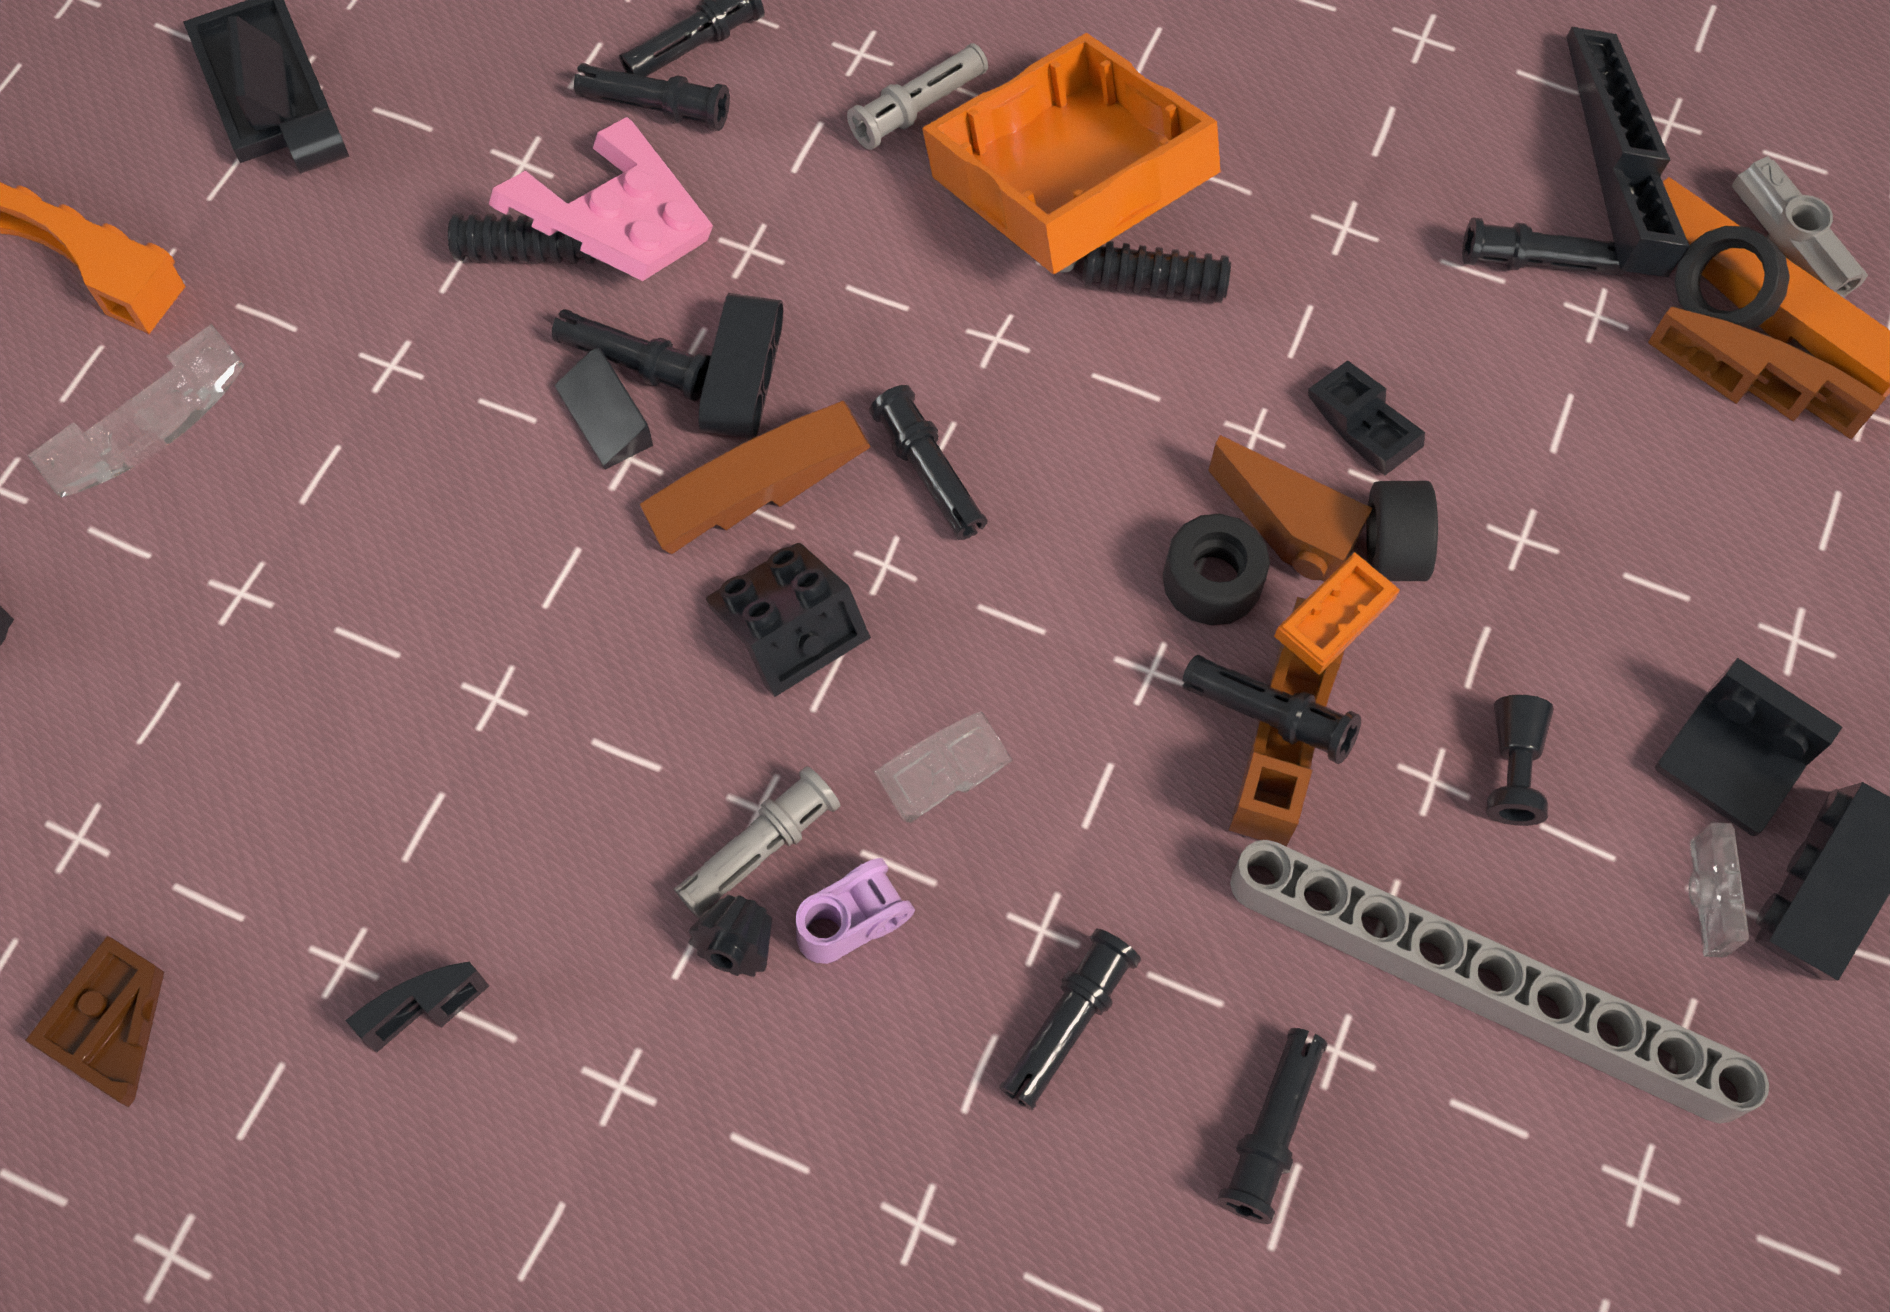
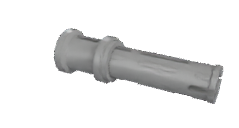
M970 43L965 49L930 68L927 72L903 86L890 84L882 89L879 98L864 107L855 105L847 112V119L855 138L863 147L872 150L880 145L882 137L898 127L904 130L914 124L918 112L949 95L952 91L978 75L986 73L988 61L984 52L976 44Z
M808 766L804 767L799 772L801 779L775 801L771 799L765 800L761 804L762 808L758 810L760 816L749 827L720 849L695 873L673 888L696 917L700 918L718 899L734 888L781 846L785 844L789 847L792 844L796 845L802 840L801 832L827 810L835 812L841 806L830 787L813 769Z

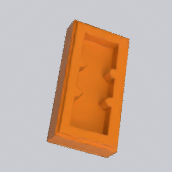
M1354 552L1277 627L1274 637L1320 675L1396 599L1400 589Z

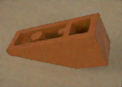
M1222 435L1219 436L1215 443L1208 469L1211 475L1283 562L1292 565L1305 578L1327 580L1349 558L1365 527L1372 508Z

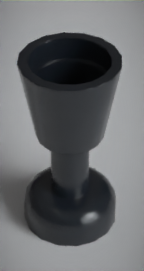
M1504 696L1495 701L1494 710L1500 753L1508 759L1507 785L1493 790L1488 796L1486 813L1494 821L1515 826L1537 825L1547 820L1549 807L1545 795L1531 788L1532 763L1542 756L1554 707L1548 700L1538 696Z

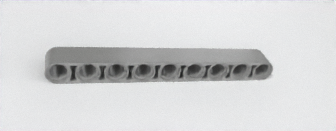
M1260 840L1251 843L1241 853L1232 872L1230 881L1232 893L1237 901L1245 907L1708 1121L1719 1124L1732 1122L1761 1106L1768 1096L1769 1082L1766 1073L1750 1057L1277 842ZM1257 865L1267 868L1275 877L1276 883L1272 885L1258 884L1252 880L1247 868ZM1307 891L1322 893L1329 900L1331 910L1323 912L1315 910L1305 900L1304 893ZM1368 916L1377 918L1386 927L1388 936L1378 938L1370 935L1364 929L1361 918ZM1427 942L1438 947L1443 953L1444 964L1437 965L1426 960L1421 954L1419 943ZM1484 968L1495 973L1501 981L1502 991L1496 992L1485 987L1479 979L1478 969ZM1537 995L1548 996L1557 1004L1560 1012L1559 1019L1550 1018L1542 1012L1538 1006ZM1598 1021L1607 1023L1615 1030L1619 1040L1618 1047L1603 1041L1598 1033ZM1658 1048L1666 1050L1674 1057L1678 1066L1677 1074L1670 1073L1663 1068L1658 1059ZM1719 1076L1725 1077L1735 1086L1738 1094L1737 1102L1725 1097L1719 1086Z

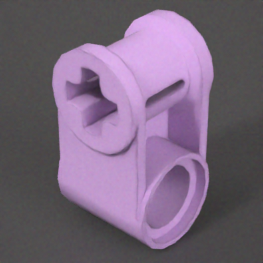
M876 858L858 866L841 880L809 896L800 904L796 912V938L801 953L807 959L815 963L828 964L834 962L870 940L894 931L914 914L915 909L910 901L901 900L886 876L889 868L883 858ZM821 918L830 919L840 927L834 936L826 939L813 936L807 929L812 922Z

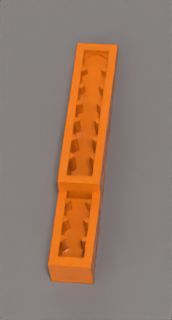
M1668 177L1663 181L1689 245L1705 232L1723 226H1739L1672 178ZM1739 248L1721 251L1709 261L1702 272V276L1739 309L1755 299L1763 286L1765 276L1762 262L1758 257L1746 249ZM1786 258L1790 274L1786 297L1776 313L1759 325V327L1772 338L1784 343H1789L1792 339L1797 340L1814 357L1838 368L1882 396L1887 397L1890 394V330Z

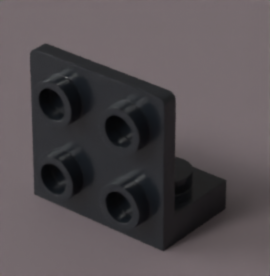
M801 543L777 550L764 563L743 575L730 578L722 584L720 589L706 597L710 609L745 644L764 686L774 697L871 638L849 585Z
M1737 658L1711 686L1659 759L1655 769L1749 835L1757 836L1769 823L1806 766L1832 744L1843 727Z

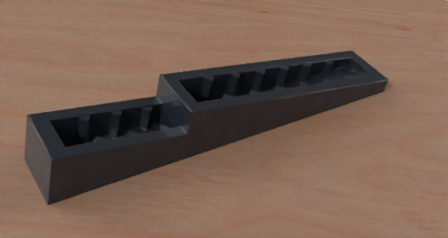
M1571 27L1566 38L1620 270L1669 277L1689 247L1687 238L1660 177L1670 162V157L1617 34Z

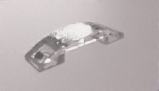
M212 324L166 356L174 366L172 370L84 432L73 422L27 455L59 497L62 498L92 488L134 468L184 434L225 394L243 369L244 363Z

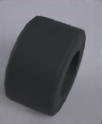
M1430 481L1374 482L1368 501V506L1372 510L1366 522L1368 563L1389 581H1428L1434 572L1438 545V511L1436 494Z
M1224 514L1198 516L1183 524L1171 539L1162 575L1165 594L1175 609L1192 621L1211 626L1231 624L1246 616L1259 601L1270 565L1266 543L1255 528L1240 518ZM1214 557L1222 559L1232 565L1237 572V577L1228 582L1207 580L1197 572L1194 563L1201 558Z

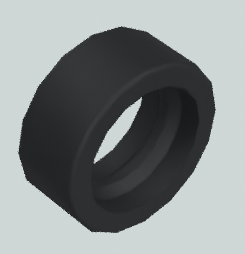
M1723 226L1705 232L1689 245L1678 262L1674 284L1678 302L1685 310L1751 329L1758 327L1776 313L1786 297L1790 274L1786 257L1773 241L1748 227ZM1731 248L1746 249L1754 253L1762 262L1765 274L1763 286L1755 299L1745 307L1733 311L1718 310L1710 306L1703 298L1700 289L1701 275L1709 261L1721 251Z

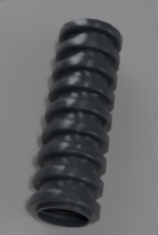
M454 213L448 224L449 251L456 261H463L466 256H469L473 262H479L482 256H485L489 262H496L498 257H502L505 262H512L514 257H518L522 263H528L531 257H535L538 263H544L547 258H551L554 263H561L563 258H568L571 264H577L579 258H582L585 263L593 264L596 259L580 251L582 242L560 231L549 236L531 227L533 220H530L529 216L524 214L519 215L518 219L514 220L510 214H504L501 219H497L494 214H487L485 219H481L480 215L471 213L468 219H465L461 213Z
M1108 241L1106 246H1100L1085 255L1082 281H1084L1085 287H1091L1092 282L1101 283V289H1108V285L1112 284L1117 285V291H1124L1125 286L1133 287L1134 293H1140L1141 288L1149 289L1150 295H1156L1157 291L1160 290L1166 291V297H1173L1174 292L1182 293L1183 299H1189L1190 295L1193 294L1198 295L1199 301H1206L1207 296L1214 297L1215 303H1222L1223 298L1226 299L1231 261H1229L1228 255H1221L1220 260L1212 259L1211 253H1205L1204 258L1196 257L1195 251H1189L1187 256L1179 255V249H1172L1171 254L1163 253L1162 247H1156L1155 252L1147 251L1146 245H1139L1138 250L1130 249L1129 243H1123L1122 248L1114 247L1113 241Z

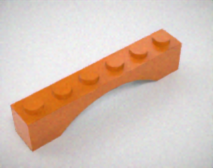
M0 182V234L19 236L44 244L69 259L80 270L86 287L105 315L150 334L186 287L173 266L175 260L160 246L153 243H147L144 246L129 239L121 230L110 224L104 223L102 226L86 220L80 213L67 205L53 206L42 201L38 195L24 186L17 185L13 188Z

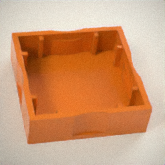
M1088 33L1079 36L1031 64L1009 82L981 93L922 128L932 177L1053 275L1221 172L1217 121L1171 89L1145 78L1134 68L1131 62Z

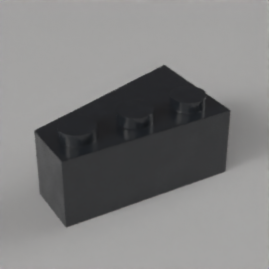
M1864 782L1829 792L1806 840L1796 850L1787 866L1786 871L1789 874L1779 893H1774L1769 897L1757 916L1756 924L1761 929L1755 942L1821 980L1839 981L1890 894L1889 796Z

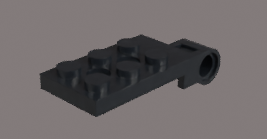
M246 0L183 21L232 148L240 163L288 147L301 174L350 157L284 0ZM237 16L277 41L283 49L292 119L279 123L277 127L255 131L249 125L235 97L227 28L228 17Z

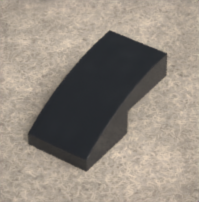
M1347 360L1308 389V396L1339 435L1368 463L1385 476L1424 447L1425 432L1386 404L1387 388Z
M469 961L448 965L428 971L393 987L364 1005L345 1021L375 1052H378L425 1011L442 1028L485 991L489 984Z

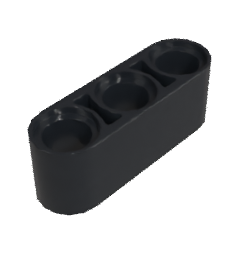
M734 293L727 294L700 400L698 419L700 432L748 439L757 437L781 337L784 313L782 300Z

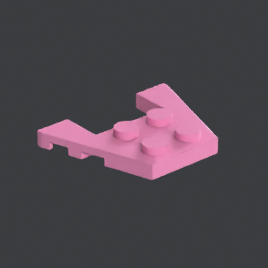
M627 117L597 132L593 146L595 151L623 172L619 176L576 200L566 203L527 171H524L494 187L489 201L490 206L506 215L510 208L533 218L531 227L549 236L560 231L582 242L580 251L641 281H644L708 241L713 227L712 223L636 125Z

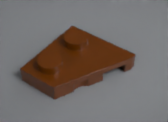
M107 935L25 1041L119 1103L130 1107L136 1097L165 972Z

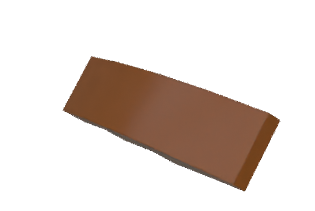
M1671 307L1665 313L1648 341V344L1735 404L1749 391L1793 422L1804 409H1807L1851 440L1886 399V397L1838 368L1787 343L1725 320Z
M840 401L792 420L733 448L681 477L640 503V506L661 548L673 554L715 525H719L727 531L770 501H773L779 507L783 506L871 446L848 405L844 401Z

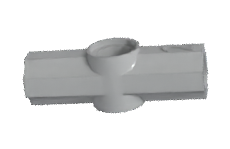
M1769 156L1754 162L1748 169L1737 176L1731 187L1768 231L1767 238L1776 244L1788 260L1843 298L1862 285L1868 274L1830 229L1833 222V213L1824 201L1814 196L1802 195L1774 160H1771Z

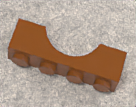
M1297 597L1296 602H1295V604H1294V607H1293V609H1292L1291 614H1292L1306 599L1301 598V597ZM1281 643L1269 686L1291 695L1297 692L1310 693L1314 695L1316 703L1326 707L1344 651L1319 675ZM1259 720L1228 831L1258 840L1277 842L1287 847L1301 816L1313 771L1311 765L1315 748L1301 741L1290 744L1282 739V736L1278 734V729Z

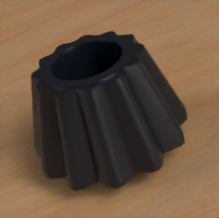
M727 895L724 899H720L691 926L689 930L691 938L688 943L697 949V955L700 958L706 959L714 968L730 972L735 976L743 973L754 977L757 972H764L767 967L772 917L766 913L767 910L759 906L754 900L745 899L741 895L736 897Z

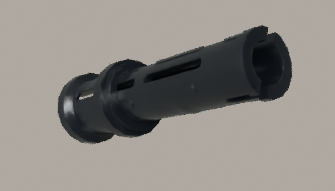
M700 0L696 6L695 13L662 30L632 50L620 54V62L626 73L647 77L710 39L724 41L730 36V30L752 18L758 21L765 16L763 3L761 0ZM684 36L683 39L679 40L678 42L672 44L671 46L654 55L655 52L661 50L662 48L666 47L667 45L673 43L674 41Z
M581 63L577 68L578 72L584 73L585 76L575 74L574 90L576 95L580 97L586 96L660 111L671 122L679 123L683 119L707 123L708 127L715 131H720L727 120L730 93L729 88L725 84L718 83L714 87L689 83L686 77L679 75L670 77L668 81L590 66L586 63Z
M1475 217L1471 218L1466 228L1462 250L1463 262L1466 265H1475L1477 261L1506 264L1509 270H1519L1528 264L1602 272L1616 276H1622L1625 271L1620 270L1614 241L1532 232V228L1528 227L1526 223H1515L1513 227L1484 224L1482 218Z
M563 309L558 313L560 318L565 319L566 322L555 318L551 333L552 339L555 342L566 344L587 353L600 347L608 361L639 372V376L645 383L652 386L662 383L683 391L685 398L692 401H697L701 398L711 358L710 355L699 353L695 356L673 348L671 341L665 338H654L648 341L585 318L568 309Z
M899 385L886 390L872 402L869 408L871 417L876 422H882L894 441L892 450L895 455L905 461H910L953 529L955 537L958 540H965L976 535L978 532L973 527V524L976 523L979 529H983L988 519L981 513L938 446L939 436L937 427L932 421L924 419L914 403L915 393L909 385Z
M1195 655L1185 669L1182 679L1184 682L1182 685L1183 689L1207 697L1232 710L1267 723L1269 726L1278 729V734L1282 736L1284 741L1290 744L1301 741L1328 754V759L1336 764L1342 763L1348 757L1357 740L1361 727V716L1352 711L1344 715L1316 703L1314 695L1310 693L1297 692L1291 695L1284 691L1282 692L1249 676L1218 665L1201 655Z
M1097 928L1090 936L1093 944L1074 972H1066L1061 979L1062 985L1060 987L1064 994L1005 1082L1003 1081L999 1086L1013 1100L1025 1081L1030 1079L1019 1096L1020 1101L1018 1104L1031 1111L1036 1107V1102L1094 1013L1101 1015L1104 1011L1106 1012L1113 1004L1110 997L1113 990L1128 968H1137L1141 961V957L1131 946L1103 929Z
M1291 1028L1289 1030L1286 1045L1253 1134H1246L1244 1138L1239 1140L1236 1152L1240 1155V1159L1228 1188L1220 1190L1217 1198L1218 1203L1228 1211L1261 1224H1270L1273 1221L1275 1211L1271 1204L1282 1174L1290 1173L1293 1166L1292 1152L1288 1147L1323 1052L1326 1051L1328 1046L1325 1039L1315 1034L1312 1042L1308 1043L1304 1056H1302L1301 1052L1309 1033L1305 1029Z

